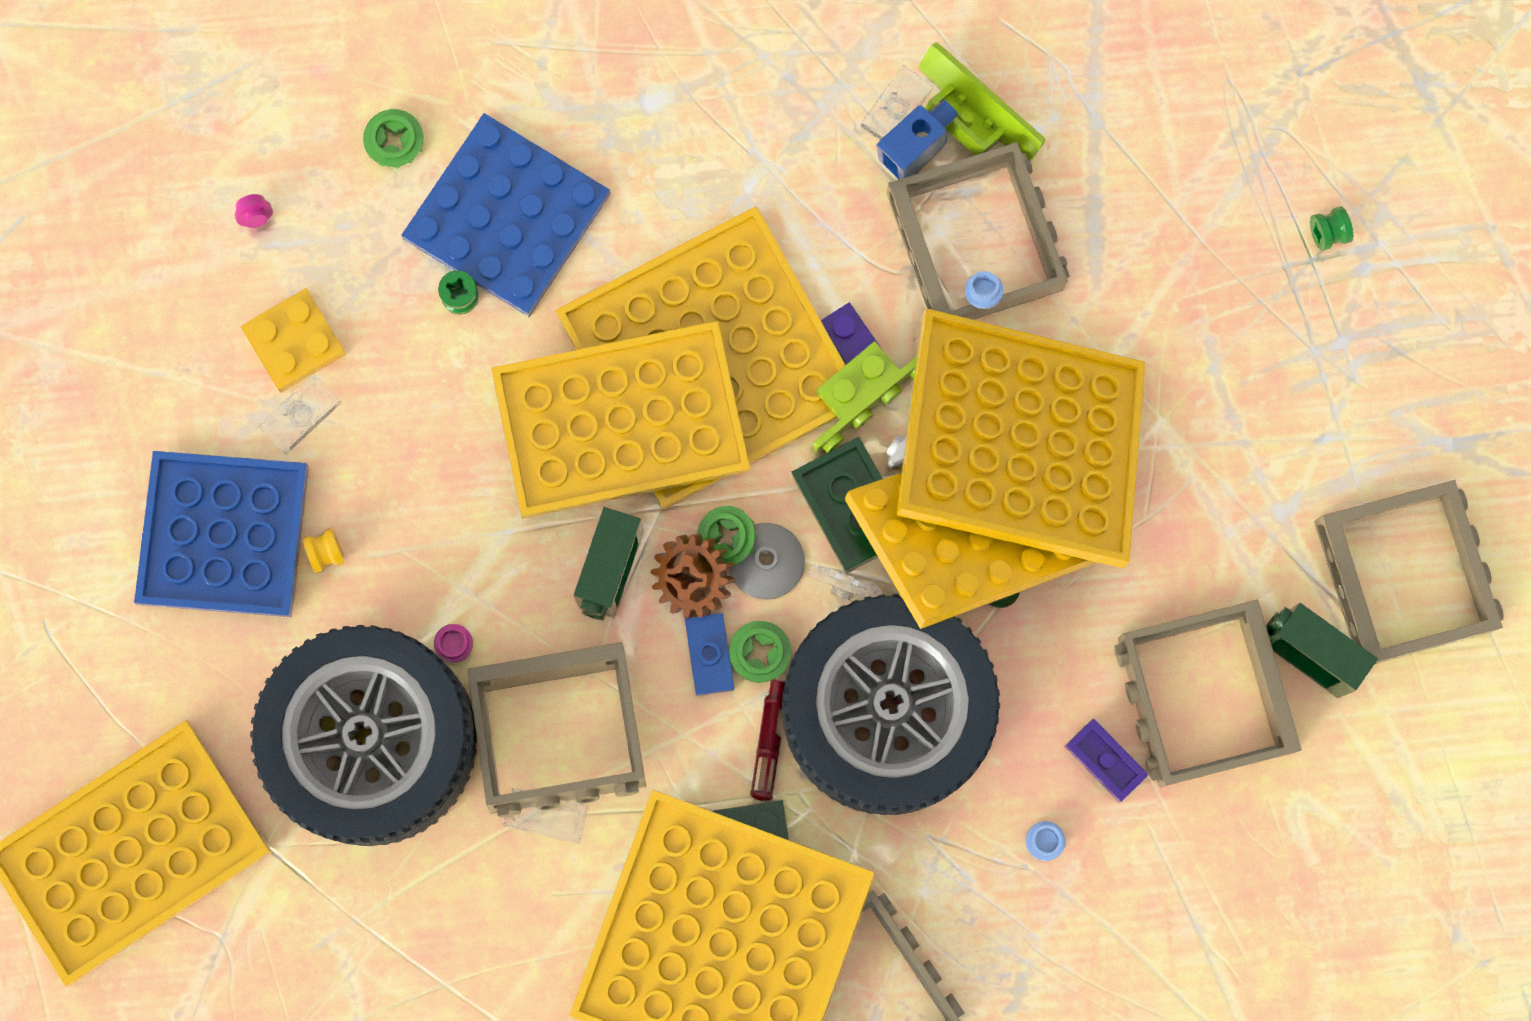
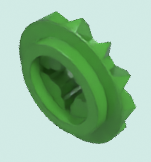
M399 109L384 110L373 116L365 127L363 133L365 150L369 157L381 167L387 166L399 169L402 165L413 163L418 153L422 152L424 135L421 125L413 115ZM387 128L394 135L404 134L400 137L402 150L398 147L396 148L393 144L387 147L384 146L388 142L384 129Z
M720 506L711 510L701 520L697 533L702 535V542L709 538L716 539L713 549L725 548L727 552L722 559L724 563L733 562L734 566L743 564V560L748 555L754 553V541L758 538L753 526L754 521L749 518L744 510L733 506ZM722 526L730 531L739 530L732 537L733 548L726 543L717 544L724 537Z
M753 621L736 631L730 642L729 657L732 667L743 679L763 683L775 680L786 670L791 658V645L787 635L777 625L767 621ZM754 637L756 642H759L762 647L776 645L767 653L768 667L765 666L764 662L761 663L758 658L745 660L754 650L751 638Z

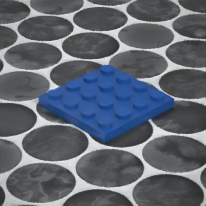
M483 113L401 236L403 240L453 271L466 272L473 278L476 285L530 317L611 195V192L607 187Z
M153 451L134 603L142 606L292 618L309 465L300 462Z

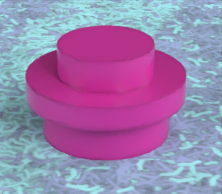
M260 194L244 196L235 205L236 211L234 216L236 222L248 228L263 226L273 214L271 204Z
M448 624L442 627L434 638L435 652L442 660L449 663H458L465 660L473 648V639L470 632L459 624Z

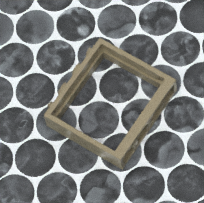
M1018 142L888 183L887 197L926 308L975 320L1064 290L1068 282L1067 278L1070 277L1066 267L1068 263L1064 256L1059 257L1054 244L1058 242L1055 227L1052 221L1046 222L1042 211L1045 208L1042 191L1039 186L1034 187L1029 175L1033 172L1030 159H1027L1026 154L1021 153ZM1007 167L1047 280L1003 294L1001 301L992 308L980 309L968 305L950 311L910 198Z
M1456 480L1322 515L1314 521L1350 638L1378 658L1375 664L1485 635L1503 628L1501 623L1504 618L1503 609L1500 602L1493 598L1489 586L1492 582L1491 572L1487 563L1481 561L1477 548L1480 545L1479 535L1474 525L1469 524L1466 514L1468 509L1467 498L1461 488L1458 489ZM1441 498L1480 622L1381 649L1342 524Z
M1258 599L1126 632L1118 637L1119 644L1114 646L1116 658L1120 667H1126L1129 682L1125 683L1127 698L1130 705L1136 704L1140 717L1139 720L1135 721L1137 734L1141 743L1147 742L1150 757L1146 758L1147 770L1151 780H1157L1159 788L1302 751ZM1239 619L1275 746L1170 772L1135 645Z
M622 642L467 669L486 806L491 814L497 813L498 817H512L519 815L521 809L537 806V810H552L560 807V802L576 799V803L585 804L598 801L600 799L599 795L615 793L618 797H625L637 794L639 788L647 787L626 656ZM616 670L632 772L500 795L486 692Z
M874 890L868 894L863 911L871 907L945 1018V1021H961L959 1017L965 1014L952 993L944 997L936 985L942 980L941 976L930 960L922 964L914 952L920 946L907 926L901 930L892 919L897 910L885 892L877 896Z

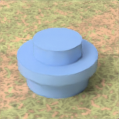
M977 272L969 278L965 285L966 299L976 308H992L1003 297V284L991 272Z
M1049 821L1038 822L1027 832L1026 847L1034 858L1041 861H1050L1057 858L1063 852L1065 835L1062 829L1055 823Z

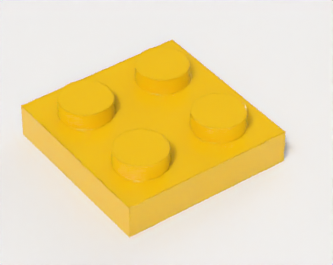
M307 288L240 326L280 393L346 355Z

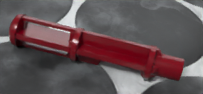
M771 680L769 695L765 696L763 702L762 720L750 796L758 801H769L773 798L781 737L776 734L779 709L782 708L785 682L779 680ZM759 757H762L758 789L754 790ZM771 759L775 761L770 792H767Z

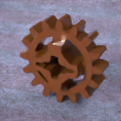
M700 533L690 535V538L685 534L677 536L676 543L674 541L664 543L663 547L666 553L655 554L654 558L660 563V567L651 569L650 573L654 576H659V582L652 585V589H662L664 594L660 597L659 602L662 604L670 601L672 603L670 613L675 614L683 609L684 618L694 617L695 614L701 618L710 615V610L716 611L723 607L719 599L730 598L731 593L725 586L734 583L735 578L728 576L726 570L732 568L734 564L733 562L724 563L722 557L727 552L725 548L713 549L716 539L709 538L702 542V535ZM685 551V554L681 555L680 563L673 565L677 557ZM690 571V574L695 575L696 578H702V580L696 581L690 574H684L683 572ZM712 587L710 593L701 600V597L705 596V589Z

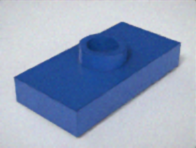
M723 613L707 615L701 618H685L696 696L734 691Z

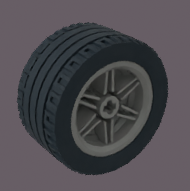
M882 594L877 597H865L864 600L860 601L855 600L846 606L843 605L837 611L828 614L825 619L818 622L810 630L806 638L799 645L786 676L782 701V718L785 736L793 757L802 772L805 773L811 783L818 787V790L824 792L833 801L836 800L841 805L848 806L856 811L868 814L899 815L919 811L942 801L971 778L986 758L993 738L996 735V728L999 723L1000 703L998 696H1000V691L997 686V675H994L993 671L994 665L988 658L987 650L982 648L980 645L981 640L974 636L971 628H966L962 624L963 620L951 617L920 629L901 596L898 594H893L892 596ZM881 660L884 662L886 670L882 675H875L871 671L873 661ZM915 669L921 670L924 673V681L918 685L911 683L909 680L910 672ZM847 689H854L858 692L859 699L856 703L849 704L844 700V692ZM887 694H892V699L899 698L901 702L896 708V714H889V709L882 710L880 706L886 699ZM924 708H932L936 713L935 720L932 722L923 721L920 716L921 711ZM857 728H867L870 732V738L864 742L857 740L855 737ZM898 736L905 737L909 742L908 748L904 751H899L894 747V739Z
M357 625L356 627L343 626L340 630L333 628L327 633L316 634V638L312 640L308 638L304 641L303 645L293 648L292 653L288 657L285 655L278 667L275 666L272 669L273 674L270 678H266L264 682L266 685L263 691L260 690L258 694L260 698L258 703L254 705L255 715L251 719L253 731H250V738H252L251 752L255 756L253 763L258 770V779L262 780L264 784L262 787L268 792L272 802L277 804L279 810L286 814L294 823H297L313 834L349 845H389L390 843H398L404 839L415 837L419 832L423 833L429 826L439 822L438 819L442 815L445 816L450 807L455 805L456 799L459 794L463 793L464 787L471 777L469 776L471 769L474 768V757L477 753L474 714L469 696L457 676L427 646L417 639L407 636L400 631H393L391 628H380L374 625L370 627H365L364 625ZM355 690H361L365 694L361 705H354L351 701V694ZM393 702H399L403 707L402 714L399 717H392L389 714L388 709ZM324 717H332L336 723L335 728L325 732L320 727V721ZM363 725L369 731L372 730V735L366 737V744L362 745V742L354 740V735L360 733V726ZM401 741H407L410 744V751L405 756H399L396 752L397 744ZM332 756H339L342 759L340 768L337 771H332L328 768L327 762ZM371 768H377L380 771V778L374 783H369L366 780V772Z

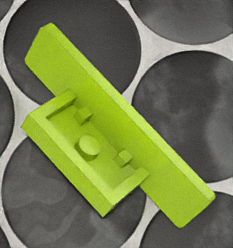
M938 42L932 44L920 62L919 69L942 90L928 101L925 109L930 112L942 99L946 100L956 110L958 116L945 129L974 155L989 151L999 141L1005 146L1018 142L1021 153H1025L1027 159L1032 161L1045 143V138Z
M874 341L816 390V394L839 421L812 443L811 450L813 453L818 455L823 450L826 453L834 450L844 441L845 438L842 434L851 426L859 429L874 415L871 410L881 401L885 405L892 402L903 391L900 386L910 377L914 380L917 356L899 370Z

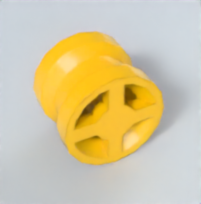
M333 527L325 529L323 535L303 537L306 554L316 574L323 572L328 565L335 564L340 566L346 563L343 550Z

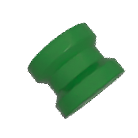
M1342 206L1333 208L1329 214L1317 213L1310 217L1311 233L1317 247L1321 251L1331 249L1333 244L1338 242L1347 244L1353 241L1352 223L1348 213Z
M458 270L448 272L439 282V297L445 308L451 313L458 315L466 314L477 305L479 299L478 289L473 278L466 272Z

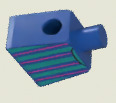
M944 99L930 112L922 105L917 106L876 144L879 161L898 180L917 174L947 143V130L945 128L958 116V113ZM925 132L928 134L925 137L916 136L918 133Z

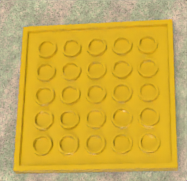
M757 206L555 310L575 350L718 321L749 465L838 419L816 394V390L846 365ZM726 477L654 491L653 494L664 511Z
M927 308L922 317L896 515L1125 568L1130 561L1145 362Z
M652 790L569 1016L581 1021H823L876 872Z

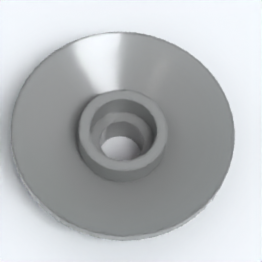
M773 523L755 524L753 526L758 538L754 541V553L748 555L743 560V564L730 568L729 573L730 576L735 578L734 583L747 595L758 599H775L790 592L799 582L804 570V552L796 536L788 529ZM764 552L772 554L774 561L770 565H762L759 561V556Z

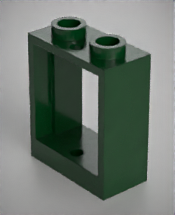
M603 507L573 595L577 605L583 610V615L600 621H604L605 616L615 618L644 533L641 518Z
M1301 602L1290 609L1285 606L1280 613L1276 612L1266 624L1273 652L1336 698L1356 691L1378 660L1377 657Z

